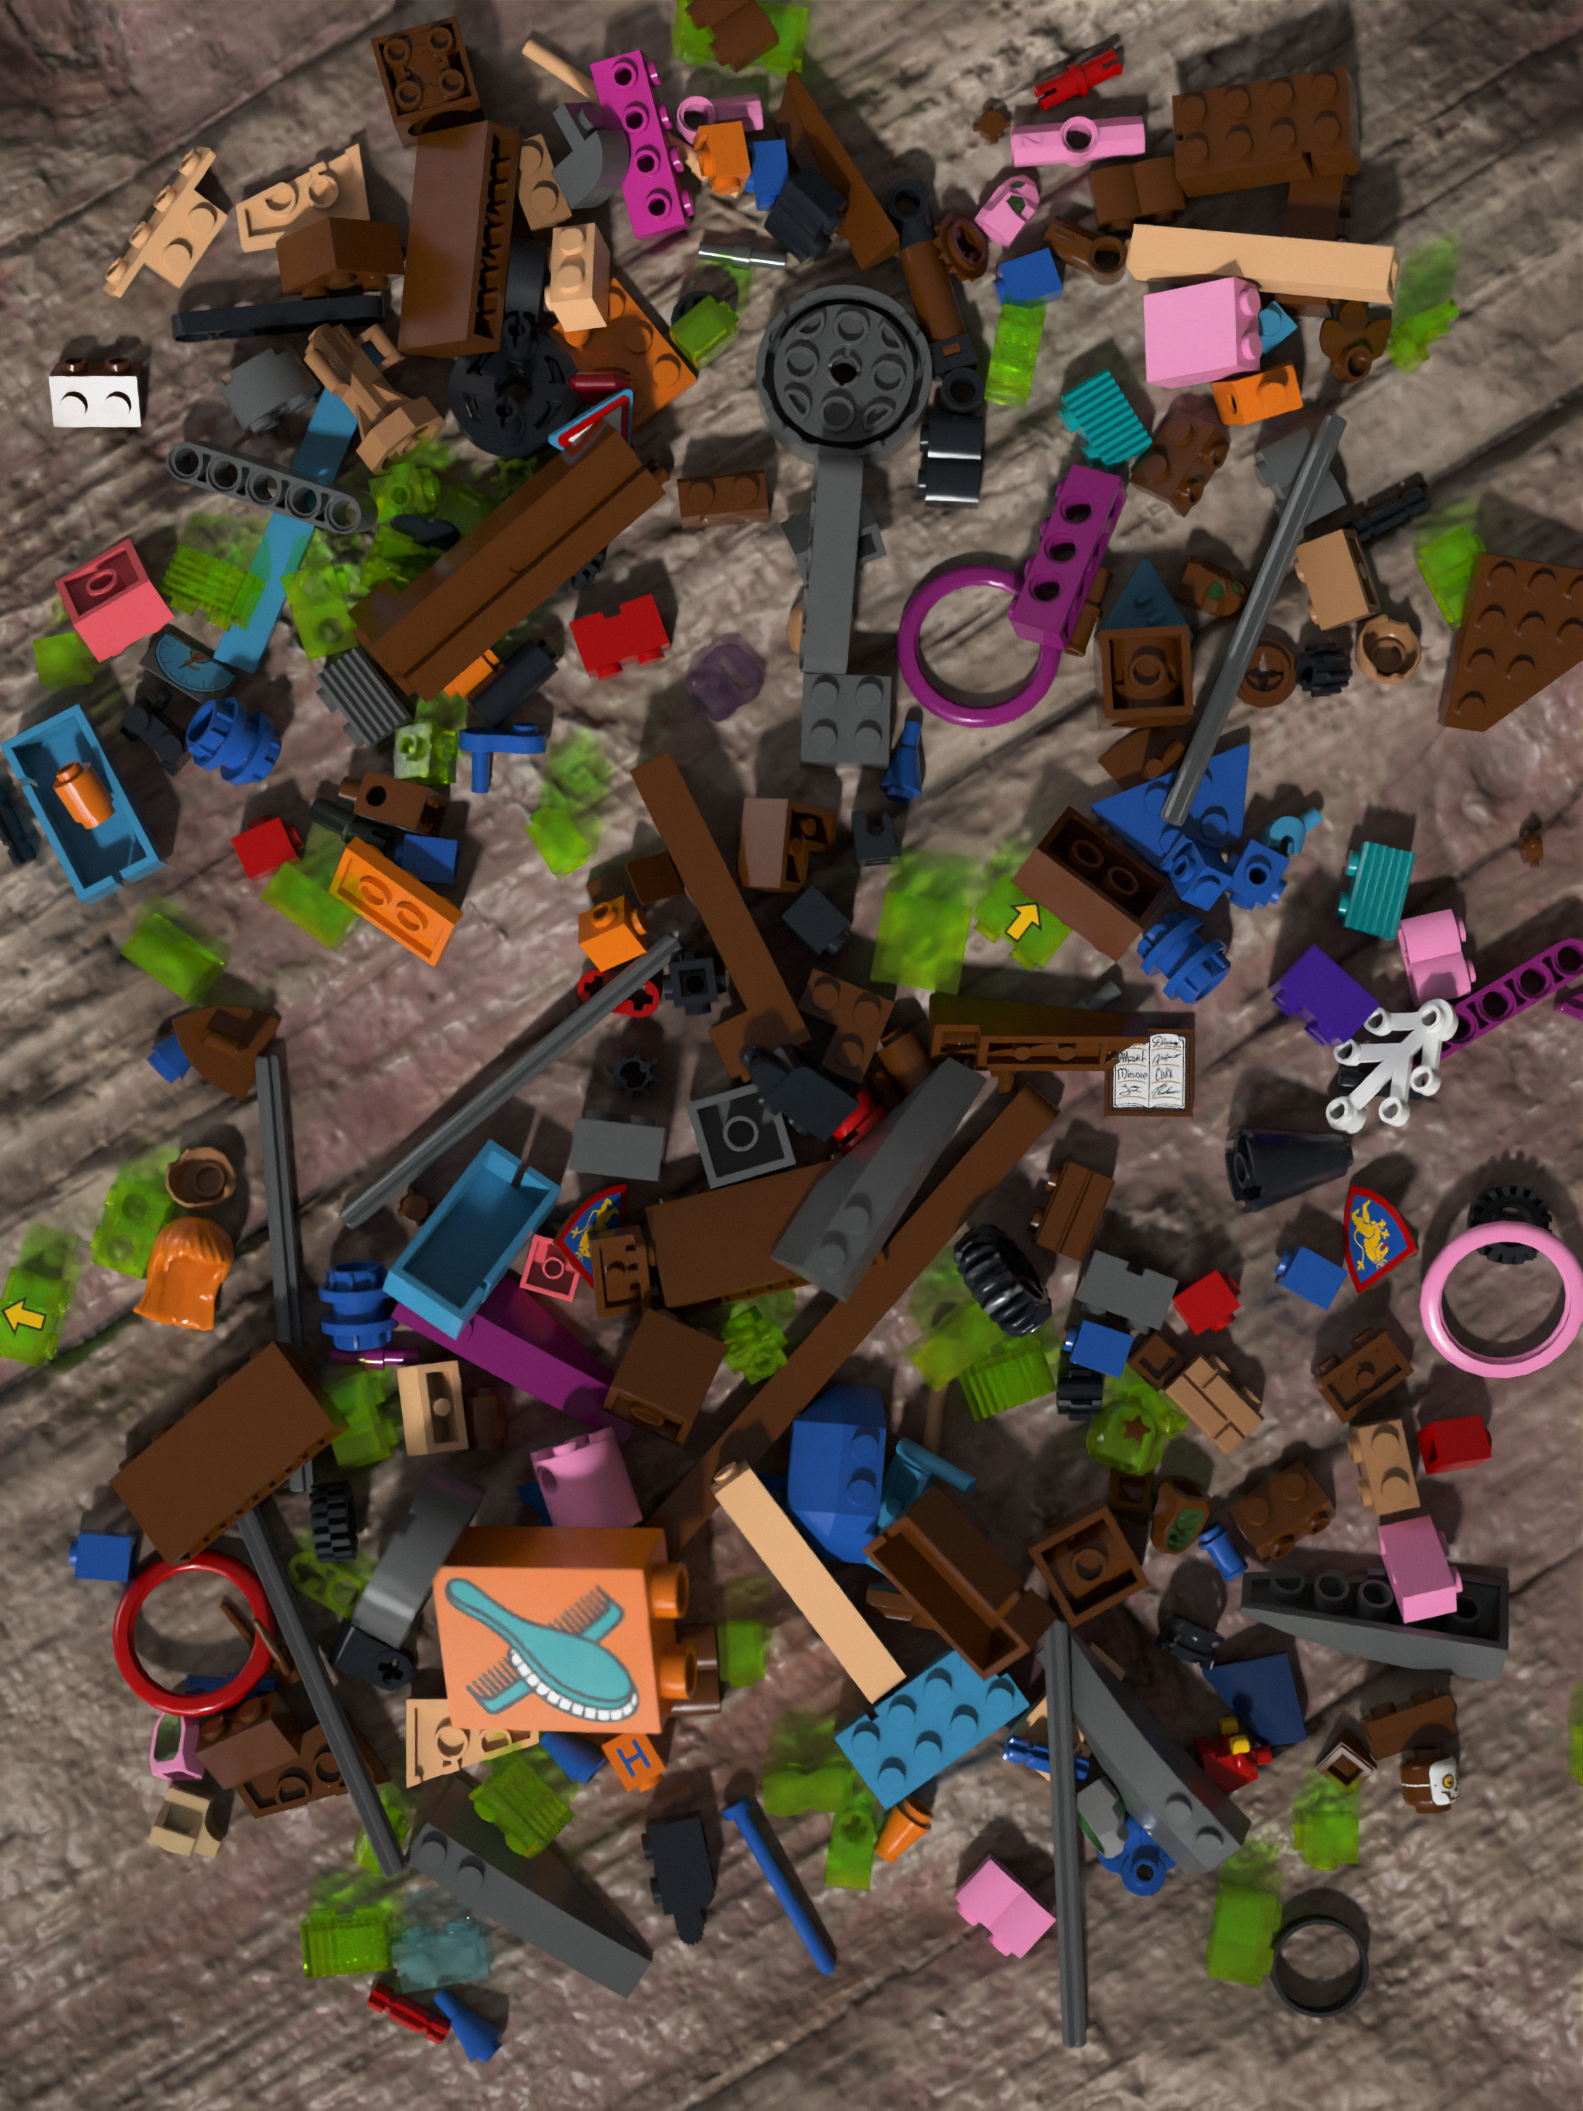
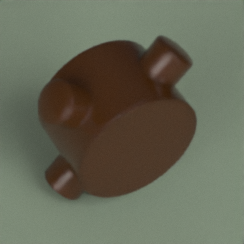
M993 106L985 107V112L981 115L979 123H973V131L979 132L984 139L990 141L991 145L998 144V138L1002 136L1004 128L1011 127L1010 118L1005 119L999 111L994 110Z
M1525 830L1523 832L1524 836L1519 839L1521 858L1524 863L1530 862L1531 867L1539 866V861L1543 860L1542 841L1539 834L1533 835L1532 830Z
M415 1188L407 1190L408 1197L404 1200L402 1207L397 1209L399 1217L406 1216L408 1219L416 1221L417 1227L425 1224L424 1218L428 1216L430 1208L436 1206L433 1198L427 1199L425 1196L417 1194Z

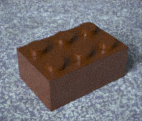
M1070 806L1066 808L1010 881L1021 889L1027 897L1038 902L1055 915L1061 923L1071 927L1092 943L1098 951L1105 953L1115 962L1120 959L1145 928L1173 888V884Z

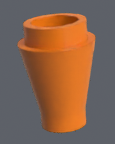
M907 1795L892 1807L883 1830L873 1845L874 1851L884 1860L894 1863L906 1849L931 1829L930 1821L934 1817L933 1812L916 1797Z

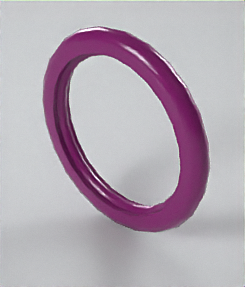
M965 564L945 570L930 579L911 598L901 617L898 629L897 660L903 680L915 699L930 713L949 723L969 728L995 727L1012 722L1031 711L1047 694L1057 676L1062 651L1040 644L1037 667L1029 682L1017 694L1006 701L990 706L965 705L944 696L931 684L923 671L919 658L918 639L922 623L929 610L942 597L954 590L977 585L999 588L1013 596L1016 594L1020 595L1025 584L1023 576L1008 568L991 564ZM1043 594L1040 600L1048 601Z

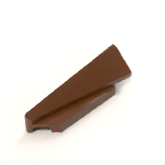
M793 69L787 74V84L775 123V133L779 140L785 139L786 151L798 172L810 164L848 201L842 212L846 216V220L835 234L840 242L846 238L848 239L857 265L863 273L900 251L898 232Z
M936 993L931 994L929 998L930 1059L975 1055L974 1061L977 1071H1108L1119 1063V1054L1134 1044L1145 1045L1150 1039L1145 1018L1141 1014Z

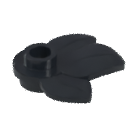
M401 514L392 517L389 522L390 526L401 536L394 539L389 544V548L410 556H426V560L432 564L461 540L459 529L444 519L434 517L426 521L418 515Z

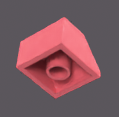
M130 538L54 582L73 626L99 663L110 656L121 654L130 644L147 634L161 630L167 622L175 618L164 594Z

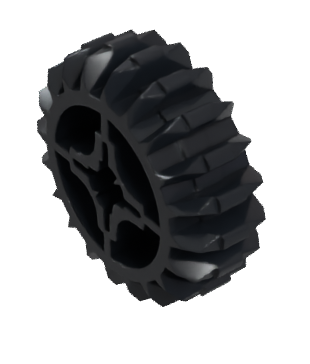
M986 1223L977 1228L974 1227L960 1238L961 1240L953 1246L954 1261L957 1264V1271L964 1279V1284L969 1288L972 1297L980 1304L981 1310H984L989 1315L991 1321L996 1322L1001 1330L1013 1337L1022 1338L1042 1327V1324L1052 1315L1051 1299L1048 1296L1047 1288L1041 1282V1277L1033 1268V1264L1028 1261L1024 1252L1016 1246L1015 1241L1010 1240L1006 1233L999 1230L997 1226Z

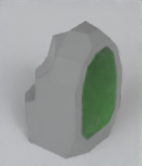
M1104 1776L1075 1795L1076 1822L1102 1856L1114 1858L1122 1853L1129 1833L1124 1823L1126 1811L1120 1802V1795L1107 1777Z

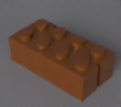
M1347 66L1172 96L1174 134L1178 141H1174L1176 179L1188 198L1313 178V171L1304 154L1307 152H1311V157L1321 177L1361 170L1356 86Z
M935 1484L892 1517L862 1549L868 1558L984 1682L1030 1651L1058 1619V1615L1031 1587L1027 1590L1024 1589L1021 1584L1025 1580L1016 1572L1013 1565L1000 1555L986 1540L983 1533L972 1525L957 1509L952 1500L944 1495Z

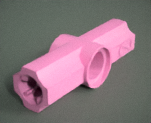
M1076 116L1062 123L1011 127L1010 130L1011 155L1014 168L1063 163L1072 167H1080L1086 165L1089 161L1143 157L1145 155V131L1142 116L1096 120ZM1073 134H1080L1088 140L1089 145L1081 150L1074 149L1069 146L1066 138Z

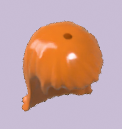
M198 1216L180 1217L165 1225L157 1235L151 1250L147 1268L146 1288L140 1302L133 1308V1312L164 1325L173 1324L186 1329L200 1331L213 1330L215 1327L216 1295L220 1284L227 1278L234 1260L233 1242L228 1232L215 1221Z

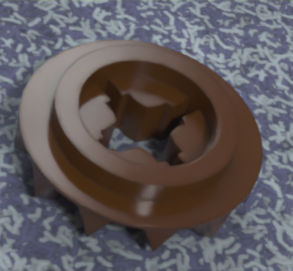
M952 212L943 216L941 221L934 226L937 237L933 242L940 250L941 255L939 259L945 261L947 272L955 273L960 282L966 280L972 282L982 277L988 266V253L980 230L968 217L961 213Z
M1259 638L1246 673L1256 670L1261 661V656H1264L1266 669L1274 671V673H1281V675L1269 678L1266 681L1263 692L1261 691L1258 678L1244 675L1237 692V697L1246 705L1264 709L1281 704L1292 694L1297 684L1295 680L1296 670H1294V663L1297 662L1292 652L1282 643L1273 639Z

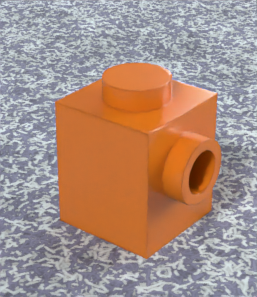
M625 895L608 902H602L593 909L578 915L579 945L600 972L647 952L646 933L650 931L649 922L644 912L640 908L635 909Z

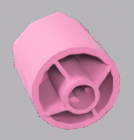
M608 1427L591 1434L585 1433L565 1440L564 1444L559 1446L547 1447L529 1454L553 1527L632 1528L634 1524L643 1520L613 1427Z

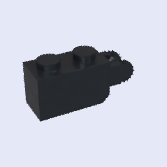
M750 1042L741 1047L742 1049L739 1051V1061L748 1069V1076L760 1093L757 1096L758 1102L775 1116L779 1112L787 1116L789 1123L805 1136L811 1132L826 1142L861 1104L845 1079L792 1043L779 1046L773 1053L766 1047L761 1046L760 1043Z
M701 1809L650 1819L647 1826L648 1833L641 1834L645 1859L654 1860L657 1875L650 1877L654 1904L662 1903L664 1916L674 1914L676 1929L679 1931L678 1936H680L683 1944L687 1943L688 1946L689 1944L694 1946L695 1943L698 1944L699 1940H702V1936H704L703 1931L705 1930L702 1908L710 1905L715 1897L716 1890Z

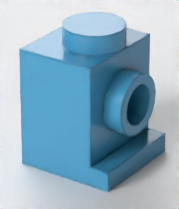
M1275 300L1267 307L1263 304L1258 313L1259 336L1263 346L1260 365L1289 341L1298 327Z

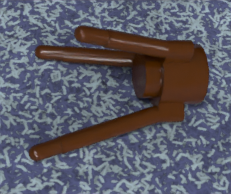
M290 1581L291 1586H292V1588H293V1590H294V1593H295V1595H296L295 1588H294V1584H293L292 1581ZM222 1602L220 1604L221 1610L253 1649L255 1635L227 1602ZM254 1618L252 1624L272 1655L268 1667L271 1676H276L281 1687H286L299 1681L301 1676L287 1643L277 1646L261 1620Z

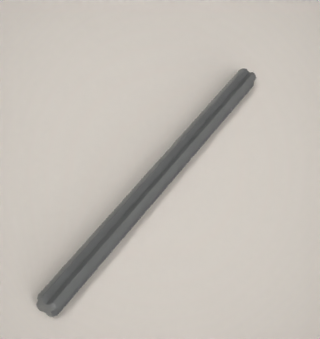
M1326 413L1322 417L1161 813V819L1169 824L1182 826L1185 823L1346 427V420L1336 414Z
M666 933L646 953L633 961L343 1208L339 1213L342 1221L350 1229H357L679 955L683 950L679 940L672 933Z
M264 1055L257 1057L255 1070L278 1342L291 1343L306 1364L282 1064L280 1056ZM314 1457L289 1478L290 1489L293 1492H308L312 1484H316Z
M256 1505L236 1523L383 1876L386 1878L393 1877L408 1869V1863L258 1505Z
M1058 1616V1619L1043 1636L1062 2038L1065 2047L1080 2048L1086 2045L1087 2038L1067 1619L1064 1616Z

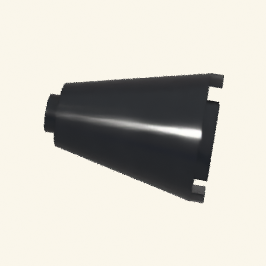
M1240 1125L1231 1127L1226 1141L1234 1140L1233 1152L1225 1153L1227 1178L1235 1202L1243 1200L1246 1204L1241 1209L1244 1213L1261 1211L1344 1177L1347 1174L1348 1167L1353 1164L1352 1147L1347 1140H1343L1339 1133Z

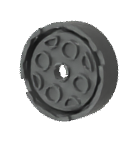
M832 285L805 293L804 297L792 303L785 310L782 309L772 320L763 335L756 361L757 398L762 417L776 440L791 454L809 464L814 465L817 454L862 457L863 468L878 464L897 453L909 442L918 430L927 410L932 380V361L926 338L907 314V310L881 292L857 285ZM840 363L852 365L857 372L854 380L844 385H840L831 375L832 369Z
M438 1464L409 1509V1514L383 1555L354 1612L351 1624L400 1649L434 1592L433 1581L464 1526H470L487 1490Z

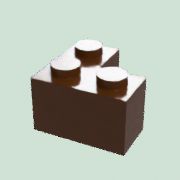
M327 217L276 242L283 294L301 295L303 301L325 299L328 297V292L333 289H344L354 285L363 286V291L365 292L383 291L389 288V282L405 276L399 229L396 223Z
M744 798L743 813L740 819L741 839L739 857L736 863V886L761 892L805 893L808 855H834L838 811L791 799Z
M813 968L797 1010L799 1013L836 1028L821 1064L843 1079L861 1085L895 1002Z

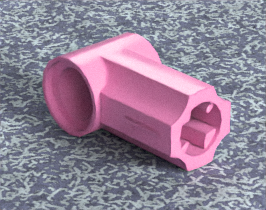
M758 93L709 100L702 96H692L686 98L677 110V136L692 148H694L693 139L697 129H693L685 123V120L692 115L703 117L707 121V125L742 121L744 136L763 134L764 131L763 114Z

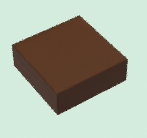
M1154 1330L1126 1360V1363L1157 1393L1188 1362L1157 1330Z

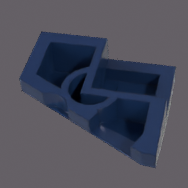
M1286 1651L1246 1660L1238 1658L1216 1663L1213 1665L1212 1670L1201 1668L1202 1675L1261 1746L1281 1745L1307 1740Z

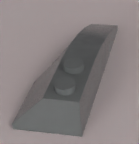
M948 1057L817 1182L770 1258L847 1303L987 1082V1078Z
M1383 1567L1366 1568L1364 1574H1342L1341 1569H1325L1321 1575L1304 1576L1299 1570L1244 1572L1240 1613L1283 1632L1352 1655L1411 1669L1498 1683L1509 1651V1580L1459 1572L1462 1592L1456 1593V1612L1404 1623L1389 1577L1384 1572Z
M1068 1626L1071 1715L1108 1780L1120 1795L1122 1804L1186 1875L1211 1871L1242 1847L1252 1822L1072 1628ZM1043 1646L1037 1652L1036 1656L1038 1657L1040 1663L1045 1669Z
M456 1776L404 1855L407 1863L517 1936L593 1981L628 1999L651 1964V1958L624 1928L597 1902L596 1897L586 1886L584 1887L567 1869L568 1866L557 1854H554L547 1847L531 1825Z

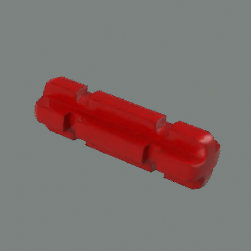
M378 1983L374 1987L367 2001V2005L381 2014L383 2010L388 2012L389 2018L418 2034L420 2030L425 2032V2038L436 2044H441L451 2028L450 2020L439 2014H436V2016L429 2014L430 2009L401 1993L399 1996L392 1994L394 1990L382 1983Z

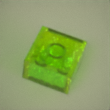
M885 892L869 982L936 994L957 995L973 907Z

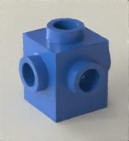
M1253 839L1249 840L1241 854L1237 855L1233 852L1226 863L1233 876L1232 881L1224 890L1230 893L1228 900L1234 905L1250 912L1253 907L1261 910L1266 907L1268 902L1276 904L1288 881L1281 877L1291 859ZM1250 872L1258 876V885L1250 881Z

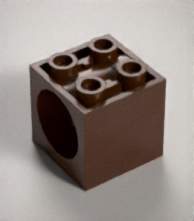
M456 16L370 39L393 123L403 149L416 146L418 135L485 121Z
M1189 625L1111 629L1098 632L1093 642L1098 730L1186 725L1194 715Z
M647 1308L613 1379L602 1410L682 1447L728 1345L721 1342L720 1336L713 1331L705 1328H697L695 1330L680 1323V1318L667 1310L657 1309L653 1311Z
M1100 1498L1023 1540L1071 1628L1080 1625L1151 1585L1110 1510Z

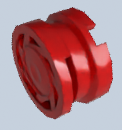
M866 1088L856 1095L861 1104L831 1135L839 1142L837 1147L846 1154L889 1114L882 1105L876 1106L871 1101L872 1095Z

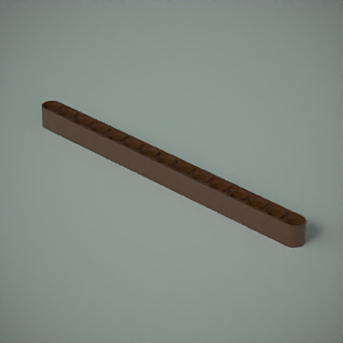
M1029 1081L1019 1090L884 1246L888 1265L867 1270L847 1303L840 1299L834 1303L640 1527L664 1528L668 1563L673 1560L719 1507L720 1502L710 1488L716 1482L714 1476L723 1467L732 1462L739 1465L746 1460L751 1468L758 1462L1061 1112L1059 1107Z

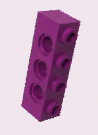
M1072 464L1067 478L1063 477L1059 481L1055 494V502L1057 504L1052 516H1047L1042 523L1040 530L1041 544L1036 556L1031 555L1026 563L1024 570L1025 584L1021 594H1016L1009 606L1008 618L1018 638L1063 651L1067 650L1128 497L1122 477ZM1079 513H1090L1084 521H1072ZM1063 552H1075L1074 555L1066 561L1056 560L1057 557ZM1047 591H1059L1058 595L1051 600H1040Z

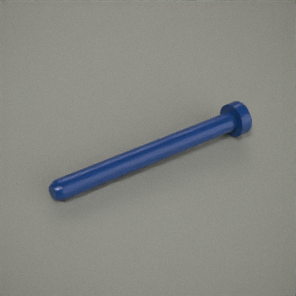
M748 1795L736 1798L721 1809V1813L726 1821L734 1820L819 1971L825 1975L830 1974L835 1970V1961L749 1812V1809L753 1806Z

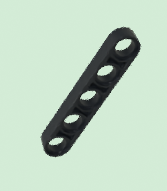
M358 295L182 312L171 316L172 338L176 342L196 343L311 332L325 323H329L332 328L340 324L345 328L372 326L385 322L383 297L377 295Z

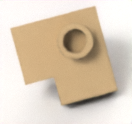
M173 1782L167 1788L163 1804L152 1826L147 1842L176 1854L190 1856L195 1852L215 1859L222 1851L227 1836L226 1833L222 1832L215 1825L212 1817V1809L217 1793L187 1783Z

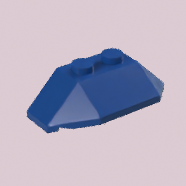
M835 1383L792 1421L785 1512L812 1546L820 1560L866 1563L867 1555L862 1549L874 1537L880 1515L887 1431L880 1387Z

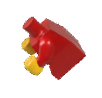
M1235 1716L1223 1717L1218 1720L1221 1737L1218 1740L1208 1741L1205 1736L1193 1738L1196 1763L1224 1793L1236 1791L1258 1779L1257 1765L1272 1763L1268 1745L1253 1748L1246 1735L1234 1736V1733H1237L1239 1730Z

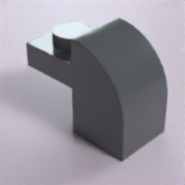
M591 102L563 103L552 114L573 152L559 163L551 173L571 209L599 207L619 189L626 177L629 166L627 138L623 129L606 130L600 113L592 106Z

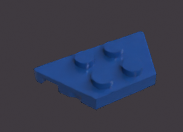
M1248 743L1211 757L1185 823L1182 826H1174L1161 819V813L1179 770L1089 805L1090 810L1096 817H1099L1118 834L1117 836L1127 845L1133 847L1142 855L1143 859L1158 872H1160L1158 866L1183 833L1217 849L1242 839L1250 751Z

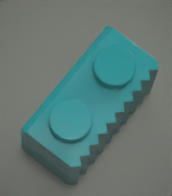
M1107 368L1061 395L1059 403L1062 408L1057 411L1059 418L1069 433L1078 432L1085 444L1080 448L1081 453L1091 469L1095 470L1099 467L1102 472L1110 474L1149 450L1152 444L1151 437L1143 428L1142 423Z
M1368 841L1359 844L1358 851L1351 849L1345 868V875L1351 876L1347 893H1340L1334 916L1341 919L1339 929L1386 941L1395 940L1416 853Z

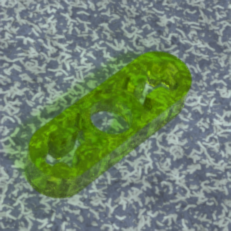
M305 1550L298 1553L291 1559L287 1568V1576L294 1588L350 1621L353 1620L354 1612L370 1582L337 1562L320 1564L315 1550ZM310 1560H314L317 1563L315 1571L325 1578L329 1575L330 1569L337 1573L328 1583L325 1594L318 1591V1588L323 1585V1582L311 1577L305 1582L300 1579L302 1571L297 1568L298 1563L306 1564ZM340 1581H351L357 1586L359 1596L354 1604L342 1605L336 1600L334 1589Z

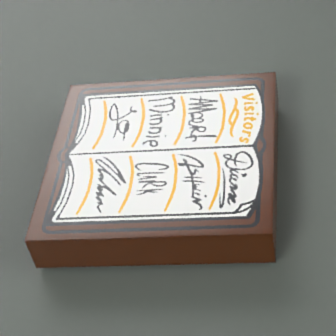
M1148 1028L1150 1039L1147 1044L1132 1045L1119 1054L1118 1064L1108 1071H1104V1116L1193 1117L1194 1029Z

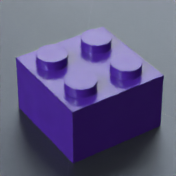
M1315 944L1303 949L1267 988L1274 994L1271 1002L1286 1016L1291 1017L1294 1014L1305 1022L1307 1026L1303 1031L1321 1047L1325 1044L1331 1047L1345 1044L1381 1005Z

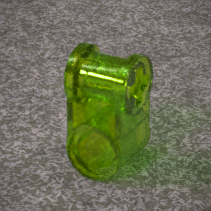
M848 1800L840 1804L835 1810L830 1846H828L826 1855L824 1886L869 1891L873 1862L874 1823L869 1808L863 1802ZM851 1817H859L861 1825L857 1826L856 1832H848L847 1824H850Z

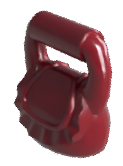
M619 367L594 368L587 372L576 373L568 379V386L579 391L581 402H588L591 406L597 405L624 387L629 388L633 391V395H635L638 386L634 376L629 371Z

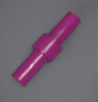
M385 1345L375 1349L358 1351L331 1348V1365H366V1370H384L385 1365H420V1348H386Z

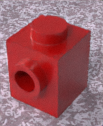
M270 814L259 817L246 825L248 831L231 838L248 878L254 882L303 861L298 850L305 846L295 824L292 823L287 826L286 822L280 817L272 819Z
M1211 1268L1175 1292L1171 1303L1191 1333L1198 1336L1210 1327L1215 1333L1236 1319L1233 1312L1240 1308L1241 1305L1235 1297L1240 1295L1241 1291L1227 1271L1220 1275L1217 1269Z
M1481 1415L1434 1421L1416 1432L1427 1475L1475 1468L1492 1458V1438L1489 1430L1484 1427Z

